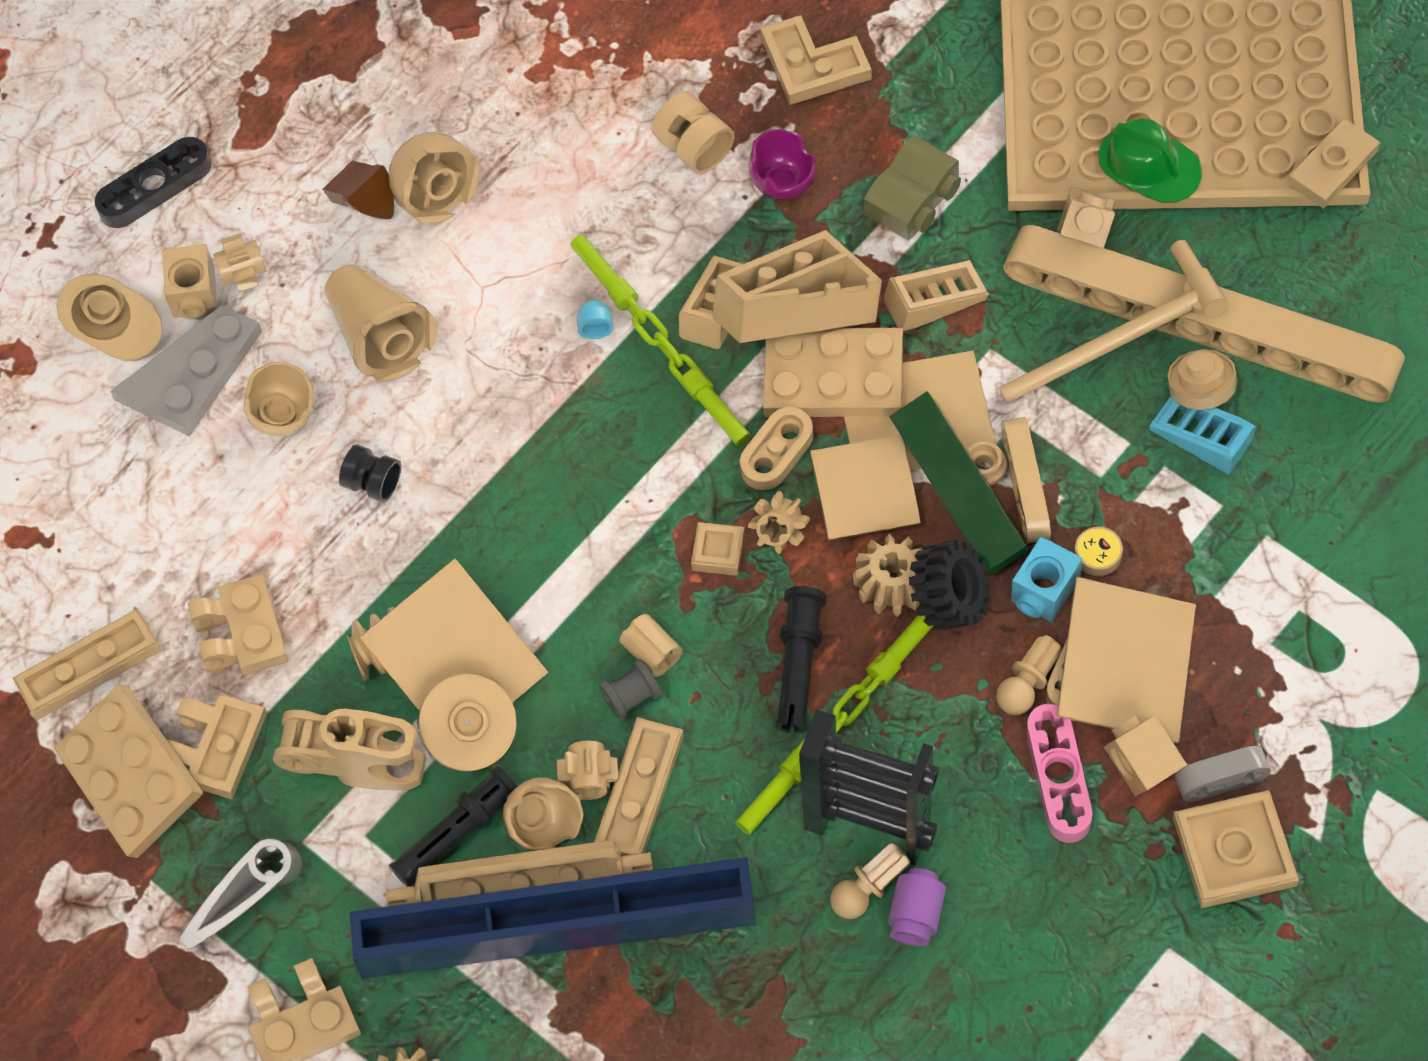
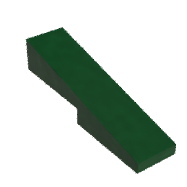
M928 391L889 416L965 539L972 544V549H978L981 553L979 561H985L988 568L986 572L990 576L1030 551L991 485L978 469L945 412Z

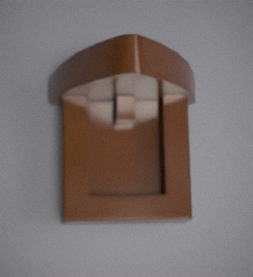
M352 160L322 189L332 203L351 207L353 210L380 219H391L393 217L394 196L389 187V174L383 165L376 164L374 166Z

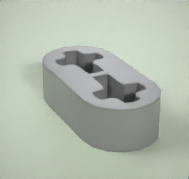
M1249 746L1189 764L1179 770L1174 777L1183 800L1186 802H1196L1256 784L1269 776L1271 769L1262 747Z

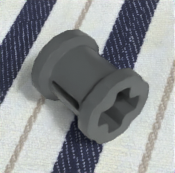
M640 659L633 663L632 670L609 683L604 680L598 684L606 703L620 721L627 718V711L650 697L656 700L662 696L656 680Z

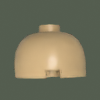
M426 132L414 135L399 147L389 165V187L395 200L413 218L423 223L435 224L446 221L456 215L448 210L461 201L467 205L473 197L479 182V165L477 160L471 155L470 150L455 138L443 133Z

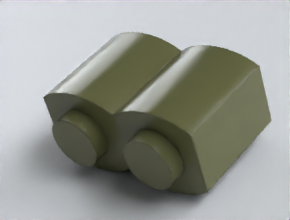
M914 135L900 149L890 167L870 187L864 197V215L908 241L918 231L921 233L925 232L936 215L934 208L944 199L949 201L960 186L959 160Z

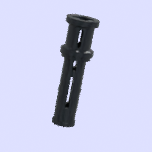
M796 586L786 589L784 593V601L788 604L786 625L781 627L779 636L786 649L775 727L789 733L791 714H794V733L805 732L807 728L806 717L813 651L822 642L823 633L819 630L820 610L826 605L827 595L819 589Z
M494 764L489 769L490 775L470 793L463 791L458 796L459 799L456 801L458 806L424 834L420 840L395 862L388 865L406 887H411L415 882L419 867L435 865L477 827L482 830L483 828L487 829L493 824L491 818L504 807L508 795L518 787L497 764Z

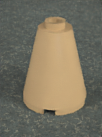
M357 265L342 266L336 269L328 278L325 285L326 297L354 363L361 373L365 376H372L376 381L386 382L403 377L421 364L417 358L425 348L431 351L437 334L435 319L423 305Z

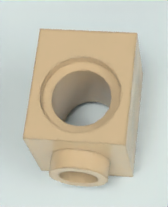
M207 244L162 250L165 297L173 318L184 317L194 319L216 310L218 304L215 266ZM190 283H196L193 286L185 287Z
M1137 715L1133 716L1111 730L1117 739L1104 746V749L1135 797L1187 766V763L1156 715L1142 723Z

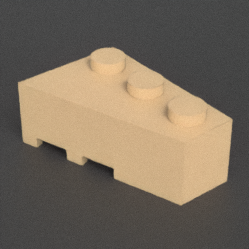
M824 230L718 274L716 277L712 317L739 343L876 322L882 280L830 233Z

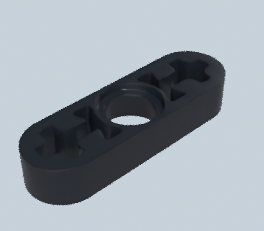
M195 137L181 138L101 188L94 200L101 221L111 228L126 227L205 177L211 168V159L206 145L202 140ZM189 155L193 159L197 158V160L190 163L187 160H183V158ZM168 166H171L177 174L172 176ZM160 175L165 178L164 183L157 189L147 190L142 187L143 181L149 176ZM135 189L138 199H135L133 193L130 194L129 191ZM116 201L120 205L123 204V207L116 210V208L109 205Z

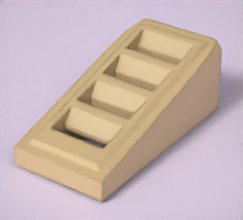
M717 256L712 257L679 313V336L682 339L714 349H720L728 332L712 317L716 277L718 274L743 264Z
M968 260L890 278L884 294V303L897 328H903V331L985 301L989 294L971 261ZM959 279L965 291L960 292L954 280ZM942 285L947 295L943 296L938 286ZM925 292L928 299L924 300L921 293Z

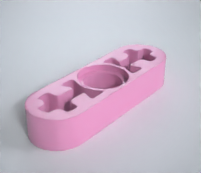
M1043 704L1036 707L1028 717V744L1048 829L1059 841L1074 843L1082 840L1090 831L1093 815L1071 720L1057 717L1058 705ZM1050 720L1053 727H1058L1055 738L1057 748L1048 750L1049 741L1045 730H1040L1042 721ZM1062 762L1072 769L1073 777L1066 783H1054L1047 778L1045 774L1046 768L1052 763ZM1069 795L1072 814L1080 816L1077 818V826L1068 827L1067 821L1060 819L1062 818L1063 811L1062 798Z

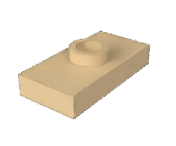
M1344 118L1289 175L1287 184L1324 209L1378 152L1380 141Z

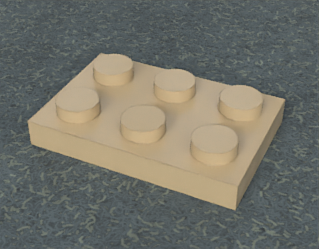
M834 328L766 339L763 395L764 417H770L776 410L784 407L802 409L809 417L891 416L902 408L903 328Z
M118 684L54 747V750L127 857L138 858L204 794L129 686Z

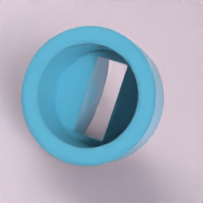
M590 300L579 308L576 320L578 333L582 337L600 339L612 333L614 329L611 310L605 303L599 300Z

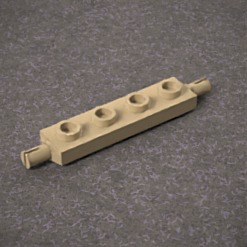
M614 840L419 867L415 886L386 889V901L388 903L387 906L650 871L653 870L651 852L621 857V852Z

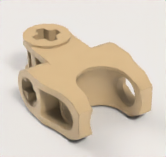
M337 709L327 715H319L305 710H289L283 713L281 725L284 729L281 742L273 755V762L282 769L300 774L318 773L337 776L345 785L374 790L406 791L421 785L426 758L418 748L414 747L417 732L407 721L373 712L352 709ZM396 730L405 735L404 744L384 738L382 735L388 731ZM410 760L414 762L412 772L403 778L393 777L387 772V765L397 766Z

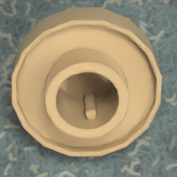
M1201 349L1190 351L1178 357L1170 365L1167 374L1170 395L1178 404L1188 409L1205 410L1216 408L1232 397L1237 386L1234 363L1227 355L1215 350Z

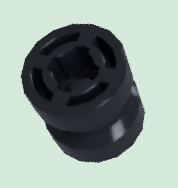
M355 444L343 460L339 473V484L355 492L360 489L367 491L368 497L384 503L388 501L396 489L401 474V461L387 455L382 457L374 456L371 449Z

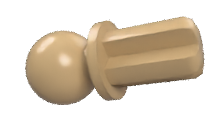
M1047 635L1040 636L1035 640L1023 660L1016 661L1013 664L1012 671L1017 677L1005 679L999 685L996 693L997 703L1004 712L1010 715H1021L1030 710L1035 700L1033 688L1044 689L1047 680L1045 677L1061 654L1062 647L1060 644Z
M890 843L864 867L856 866L854 869L859 876L857 880H844L833 888L830 895V904L833 911L844 919H856L862 916L869 906V895L873 892L876 896L882 898L885 895L883 889L909 866L910 861L905 852L896 844Z

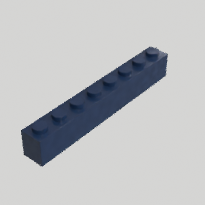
M748 857L352 911L350 912L353 960L362 979L750 926L756 925Z

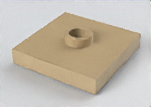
M1269 790L1174 812V825L1201 909L1297 887L1299 879Z

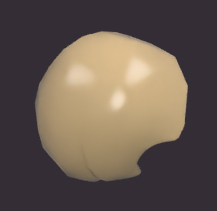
M269 362L255 370L249 377L243 403L244 414L247 415L248 422L254 429L269 436L291 435L303 427L311 415L314 400L313 385L304 370L288 362Z
M539 777L523 782L508 795L507 801L504 804L502 818L507 833L524 849L538 851L552 849L566 839H574L579 833L584 813L579 797L565 784L547 777Z

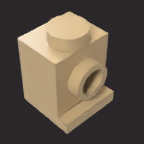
M1071 186L1057 228L1060 235L1104 248L1115 216V212L1112 210L1115 200Z

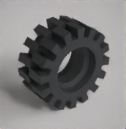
M954 540L922 547V550L917 551L914 555L917 561L911 562L910 570L915 573V576L909 577V585L915 586L916 590L915 593L910 594L912 602L919 601L920 605L915 610L919 616L926 615L924 623L928 626L934 625L933 629L935 630L974 625V623H979L983 620L981 615L987 614L989 609L984 602L991 601V593L986 591L985 586L991 585L990 577L984 578L983 571L988 568L985 561L978 562L981 553L978 549H971L972 544L968 541Z

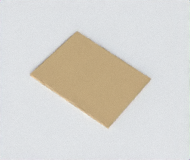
M974 350L903 363L902 407L928 391L941 406L966 448L978 441H989L996 445ZM844 416L850 444L900 435L890 417ZM903 440L910 471L922 469Z
M455 558L359 637L419 711L428 693L438 683L451 676L477 674L487 677L500 685L513 703L548 673Z
M1076 577L1057 717L1114 729L1137 715L1141 723L1156 715L1172 742L1178 744L1196 604Z

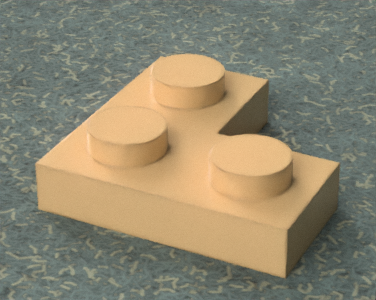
M801 15L760 28L761 40L789 105L872 79L871 67L857 36L815 48Z

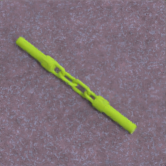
M581 234L575 237L570 244L572 249L606 288L608 296L615 303V306L620 311L628 310L633 316L632 324L641 337L649 345L658 346L670 360L669 369L692 399L694 401L699 400L737 447L747 443L751 438L750 433L713 390L714 385L688 355L679 354L667 340L668 331L655 314L648 310H642L636 303L639 298L637 292L624 278H620L585 235ZM646 317L660 331L654 334V339L640 325L646 323ZM683 361L691 368L684 375L677 369L683 366Z
M917 615L887 651L881 652L866 668L867 677L860 684L850 687L835 704L832 714L836 716V733L842 726L850 725L869 703L870 694L879 684L886 686L893 676L900 670L902 661L931 630L933 626H928L924 623L926 615ZM855 693V697L862 699V701L848 716L845 711L840 710ZM804 740L779 766L780 772L736 820V826L745 834L750 835L792 786L801 783L799 753Z

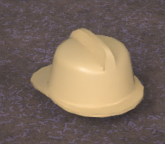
M96 273L84 274L68 281L60 291L56 307L58 319L64 329L103 353L120 360H138L149 355L159 344L162 324L161 317L155 306L143 295L123 285L115 278Z

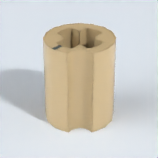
M643 614L634 619L620 636V643L637 660L640 659L654 677H659L669 671L682 655L683 649L648 614Z

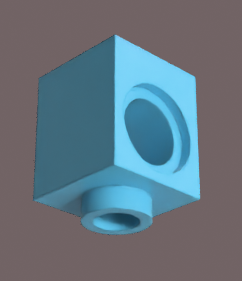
M1040 537L1012 580L1011 602L1015 603L1017 608L1027 616L1032 618L1042 617L1053 623L1072 593L1076 577L1081 576L1083 558ZM1039 579H1048L1055 585L1049 588H1041L1033 582Z

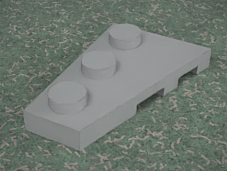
M223 305L219 306L110 391L113 399L190 437L262 333L260 324Z

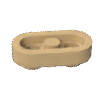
M796 407L780 408L764 423L743 450L740 457L741 475L747 485L757 490H769L777 487L786 478L813 440L812 420L805 411ZM788 432L798 435L794 439H785L783 437ZM761 466L771 468V471L768 473H759L756 470Z

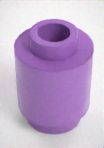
M913 868L910 869L909 874L898 876L888 918V924L891 926L890 937L906 945L923 947L929 945L931 936L936 935L946 893V886L938 881L939 876L936 873L925 869Z

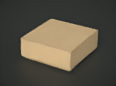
M698 522L691 561L692 571L738 576L745 536L744 527Z

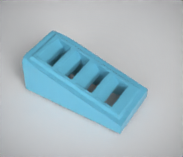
M1170 396L1149 426L1150 431L1228 475L1252 443L1256 426L1250 422L1217 408L1205 410L1188 409L1178 404L1172 396ZM1178 409L1185 413L1176 426L1169 424V420ZM1194 418L1200 423L1192 433L1185 429ZM1208 427L1215 430L1209 439L1202 437ZM1223 436L1230 438L1226 446L1219 444Z

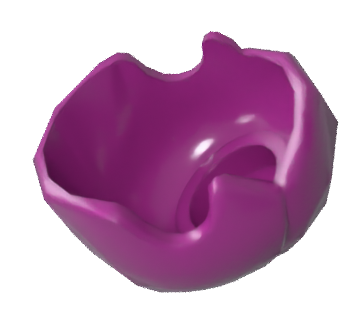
M783 129L766 131L753 141L748 162L749 175L753 184L765 196H770L776 200L798 197L813 184L815 155L809 154L805 150L802 137L796 132Z

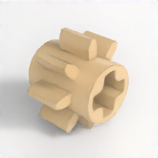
M241 233L221 239L224 250L214 253L213 256L223 284L227 285L235 282L239 292L259 286L256 275L266 272V268L256 240L244 243Z
M777 491L772 498L771 504L762 498L757 502L754 509L759 515L752 518L748 528L756 529L759 537L758 546L764 544L775 546L776 552L781 553L787 541L795 546L800 544L804 536L798 529L806 527L810 517L801 515L800 508L798 507L801 502L799 498L792 501L783 498L782 492Z
M580 741L573 743L568 747V752H565V759L557 760V780L565 783L580 800L601 798L606 795L607 789L610 788V782L618 781L617 758L610 757V751L605 750L604 745L600 742Z

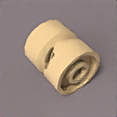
M683 91L670 98L656 114L651 127L652 134L672 152L676 151L677 157L696 174H704L716 167L726 157L735 139L734 131L715 114H709V109L689 91Z

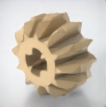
M890 533L885 538L884 546L871 540L867 545L868 553L858 554L856 558L858 570H855L853 573V584L861 588L859 590L860 600L862 603L874 601V610L877 614L881 613L886 606L892 607L894 615L898 617L904 604L916 611L915 609L919 606V601L912 602L910 595L916 592L915 586L909 585V577L915 576V573L910 570L911 562L917 561L914 555L917 551H921L922 548L912 550L913 541L909 536L901 544H895V539ZM890 573H897V577H890Z

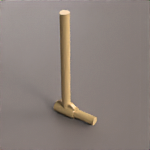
M1176 241L1171 246V252L1187 277L1183 287L1184 294L1000 386L999 389L1006 403H1009L1192 310L1196 314L1206 315L1207 317L1219 316L1227 309L1228 302L1208 269L1202 268L1187 241Z

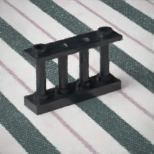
M816 709L799 753L804 830L823 836L828 820L836 822L840 818L905 839L906 855L909 858L910 864L916 865L921 850L930 851L937 831V824L931 822L932 792L939 774V767L933 765V746L923 743L916 765L842 742V736L836 734V716Z

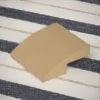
M901 435L810 451L827 541L920 525L921 521L913 481Z

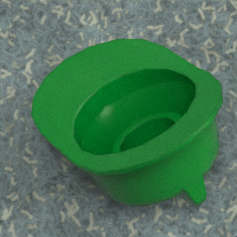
M1140 118L1132 119L1126 123H1118L1114 131L1102 141L1098 151L1099 166L1105 175L1141 195L1161 203H1176L1189 198L1198 189L1202 178L1201 164L1196 155L1182 143L1170 138L1164 127L1154 120Z

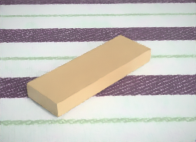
M137 608L21 672L12 679L37 721L161 652L162 649Z
M637 717L618 771V781L614 783L594 842L614 840L621 852V857L645 853L684 737L683 729Z

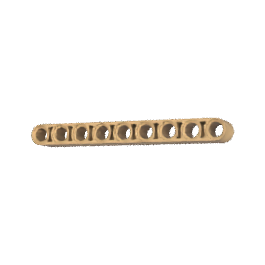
M1025 225L1020 228L1003 266L1007 276L1020 284L1130 321L1184 294L1183 287L1187 278L1186 275L1034 225ZM1219 287V289L1226 298L1228 307L1221 315L1207 317L1206 315L1196 314L1192 310L1156 328V330L1375 403H1383L1389 400L1405 361L1402 351L1392 344Z

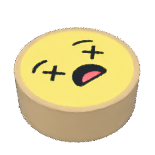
M1092 527L1079 535L1075 544L1074 554L1083 558L1082 571L1092 576H1105L1114 572L1120 565L1123 545L1121 539L1114 531L1105 527Z

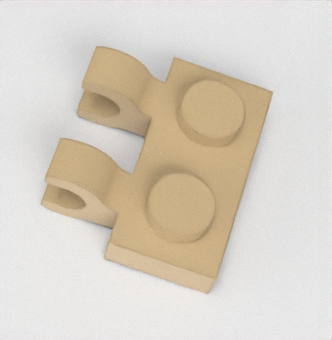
M263 574L218 586L221 599L199 598L187 603L196 632L207 631L228 623L232 639L212 638L199 643L207 673L220 671L239 663L242 675L288 663Z
M219 694L215 706L183 697L176 712V715L181 717L180 726L195 731H205L197 749L176 741H167L202 791L233 800L267 715L265 707Z
M313 958L294 965L308 1000L284 1011H280L274 993L266 978L247 986L261 1018V1021L248 1026L261 1061H304L362 1035L341 985L327 991Z

